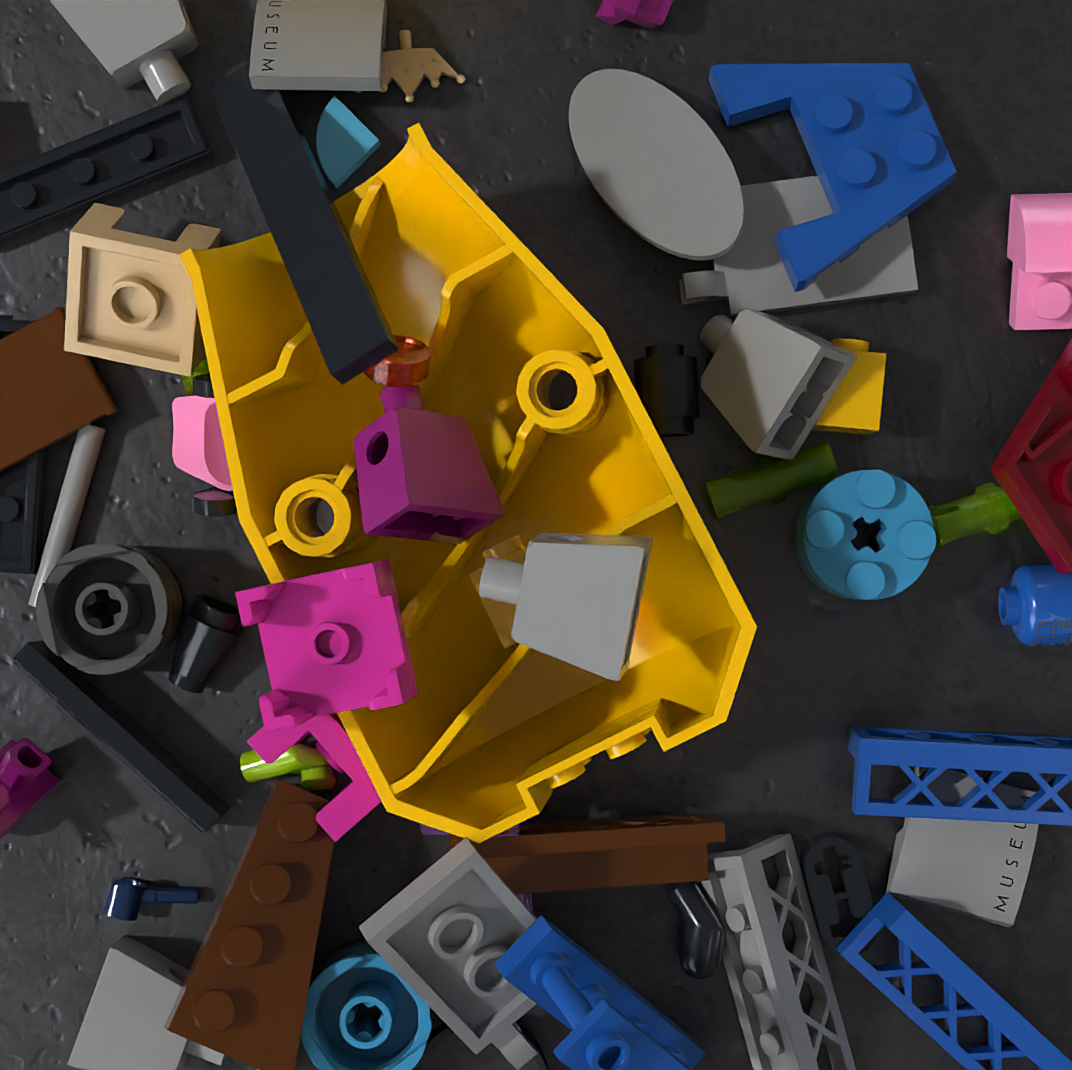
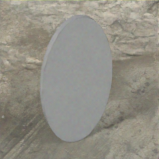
M603 69L585 76L575 87L571 96L569 127L581 166L605 204L633 232L670 254L691 260H711L728 253L738 242L743 230L744 201L733 164L724 147L707 123L675 93L641 74L622 69Z

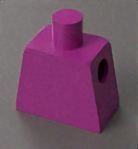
M400 382L385 388L380 394L385 414L360 431L353 443L365 534L461 544L505 515L503 507L468 423L461 416L426 411L419 385L415 382Z

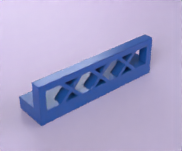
M850 725L848 750L855 759L852 811L855 815L1072 826V808H1069L1057 794L1059 790L1072 780V736ZM871 764L899 766L913 781L893 799L869 798ZM909 766L929 768L918 777ZM947 768L964 769L977 784L958 802H940L927 787ZM974 770H989L992 772L982 780ZM1012 772H1028L1041 787L1039 791L1021 806L1005 805L992 791L996 785ZM1039 773L1057 775L1047 783ZM922 791L930 801L912 799ZM987 795L994 804L976 803ZM1051 798L1059 808L1041 806Z
M888 892L836 948L841 956L967 1070H987L977 1061L989 1059V1070H1002V1058L1028 1056L1039 1067L1037 1070H1072V1061ZM884 925L898 937L899 964L872 965L859 954ZM911 950L924 962L911 963ZM938 974L943 978L944 1005L916 1006L912 1002V976ZM886 977H899L900 990ZM956 991L969 1003L957 1004ZM983 1015L988 1020V1045L961 1047L957 1043V1017ZM944 1018V1030L932 1019ZM1001 1033L1013 1044H1001Z

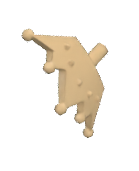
M409 30L399 31L400 50L383 52L380 92L385 93L388 89L387 85L393 80L406 94L405 100L407 102H413L415 98L413 93L424 77L431 81L430 84L433 88L439 87L441 75L454 78L459 84L464 83L466 80L465 76L458 75L434 48H412L411 32Z

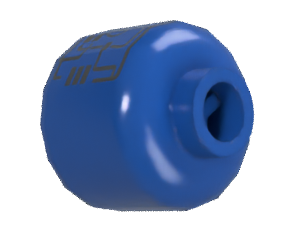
M1052 563L1021 565L1014 572L1010 587H1001L999 591L998 610L1002 625H1012L1016 638L1025 646L1072 645V574L1058 573Z

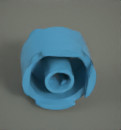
M879 469L859 470L822 483L804 500L796 521L795 554L807 577L825 592L847 599L879 600L902 592L918 579L926 568L931 553L935 549L936 533L925 501L909 483ZM854 522L858 525L870 524L874 532L869 537L872 543L871 548L868 546L853 547L851 540L857 535V531L852 525Z
M367 941L358 942L334 953L316 974L308 990L301 1040L307 1055L319 1070H412L421 1059L429 1041L435 1012ZM361 1003L368 1008L374 1005L380 1008L381 1014L378 1022L372 1016L361 1020L356 1015Z

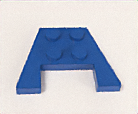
M909 63L717 64L710 67L708 80L727 127L786 109L791 111L833 211V214L777 231L774 243L794 292L806 289L816 281L819 274L838 261L842 263L857 252L862 243L886 226L888 228L892 227L950 185L957 172Z

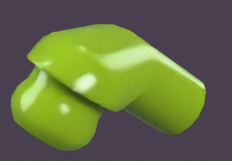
M300 743L292 745L277 760L270 764L265 763L254 750L243 752L240 757L241 772L250 783L290 773L301 775V788L313 794L330 792L336 785V778L333 774L334 768L327 762L319 750Z

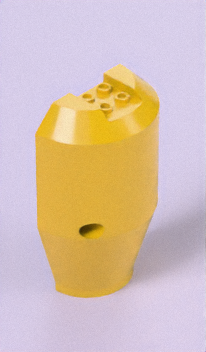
M418 122L407 128L409 133L408 141L391 162L367 181L334 201L399 346L398 351L342 385L329 372L271 232L220 248L204 250L190 248L180 253L179 256L192 281L239 522L270 583L389 559L418 694L404 704L376 710H370L369 706L337 712L384 807L389 813L462 838H467L476 843H481L539 814L552 795V789L583 774L586 771L584 765L592 760L591 756L606 750L610 759L624 755L647 741L644 735L651 731L650 727L663 752L725 722L757 625L604 328L432 148ZM560 371L568 372L576 380L578 387L577 396L568 408L557 411L550 406L548 399L549 386L552 379ZM400 382L417 383L426 411L461 416L470 427L505 515L461 544L365 534L353 443L360 431L385 414L380 394L385 388ZM323 499L330 504L334 512V524L326 534L318 527L315 516L317 507ZM539 533L626 535L653 538L629 665L621 679L615 681L604 678L513 640L511 632L516 605L479 596L481 574L487 557L493 556L524 563L529 541Z

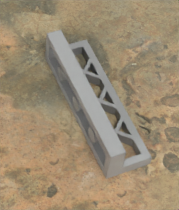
M791 833L777 834L743 850L712 852L708 854V880L701 882L706 899L726 932L722 958L753 1070H819L816 1058L821 1042L827 1047L833 1070H856ZM772 855L774 856L779 874L775 891L768 887L761 860ZM786 919L792 922L796 935L792 954L786 950L782 938ZM803 980L809 983L813 997L809 1016L803 1013L799 999Z

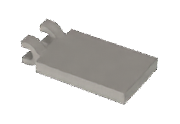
M818 176L740 186L745 213L743 230L738 242L728 253L713 259L714 271L683 273L682 279L678 280L681 306L725 300L728 318L737 317L746 308L770 313L912 294L919 290L907 215L892 227L888 228L886 226L862 243L859 250L842 263L838 261L819 274L816 281L806 289L794 292L774 241L779 230L833 214Z
M464 838L363 922L359 929L374 950L476 1055L492 1042L516 1070H519L538 1054L533 1045L521 1033L522 1029L516 1022L537 1003L505 980L495 966L496 961L537 918L467 838Z

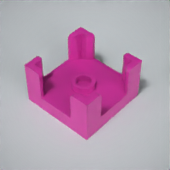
M389 559L235 592L242 625L245 627L258 623L272 691L259 697L265 732L301 725L313 717L369 706L370 710L404 704L418 694Z
M337 713L313 717L301 725L265 732L263 726L247 740V743L265 763H273L292 745L301 742L311 733L318 740L316 747L327 762L339 773L345 771L352 779L316 815L317 822L334 842L339 840L381 802Z

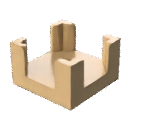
M94 203L70 230L64 351L191 377L206 352L192 281L179 254L190 248L202 250L220 248L221 229L199 224H188L176 242L114 229L124 218L125 210Z

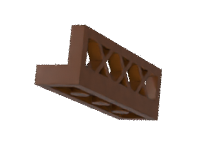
M700 813L519 824L481 843L469 841L512 891L518 895L708 880L707 843L725 842V825L723 821ZM449 833L450 850L464 838Z

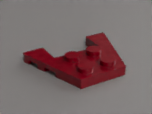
M1072 339L990 468L1054 568L1060 574H1072Z

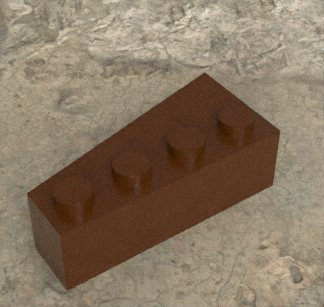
M281 779L273 785L164 1026L166 1030L260 1070H295L334 840L317 822L316 815L330 802L329 800Z

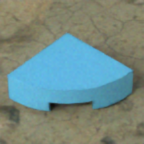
M334 96L320 117L316 133V148L319 161L326 176L337 189L381 144L379 139Z

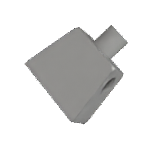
M50 0L122 89L145 79L158 103H167L174 100L190 89L191 83L180 66L178 59L194 51L199 45L183 0Z
M746 308L738 314L735 321H732L724 314H720L711 318L703 327L700 334V343L714 356L700 378L701 389L751 450L758 454L793 460L857 356L784 319Z
M539 533L529 541L524 563L493 556L487 557L481 574L479 596L516 605L511 632L512 639L516 642L604 678L619 681L629 665L653 538L626 535Z
M124 935L109 949L67 1065L86 1070H182L188 1054L222 1066L227 1055L164 1028L189 970L134 938Z

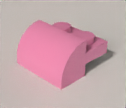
M1072 193L1011 194L1007 257L1013 262L1009 325L1014 330L1072 329Z

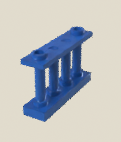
M542 915L495 963V966L505 980L572 1030L553 1050L558 1060L572 1070H693L694 1066L706 1055L693 1037Z

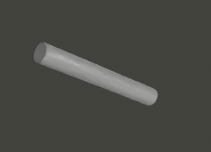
M88 425L78 430L28 605L36 607L37 596L42 584L46 582L49 574L56 566L55 564L71 551L106 429Z

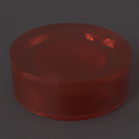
M394 335L399 350L363 372L370 380L380 385L399 388L415 386L425 381L429 376L431 350L424 342L418 339Z

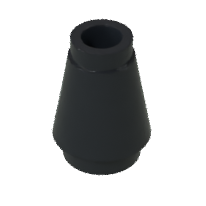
M197 594L193 605L184 607L171 671L168 675V680L172 684L188 692L203 693L206 684L211 680L244 632L240 626L241 618L238 607L207 594Z

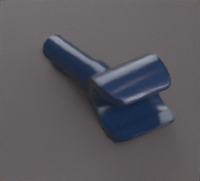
M122 877L111 885L104 913L116 919L135 921L138 918L142 902L150 904H197L198 888L147 886L140 880Z

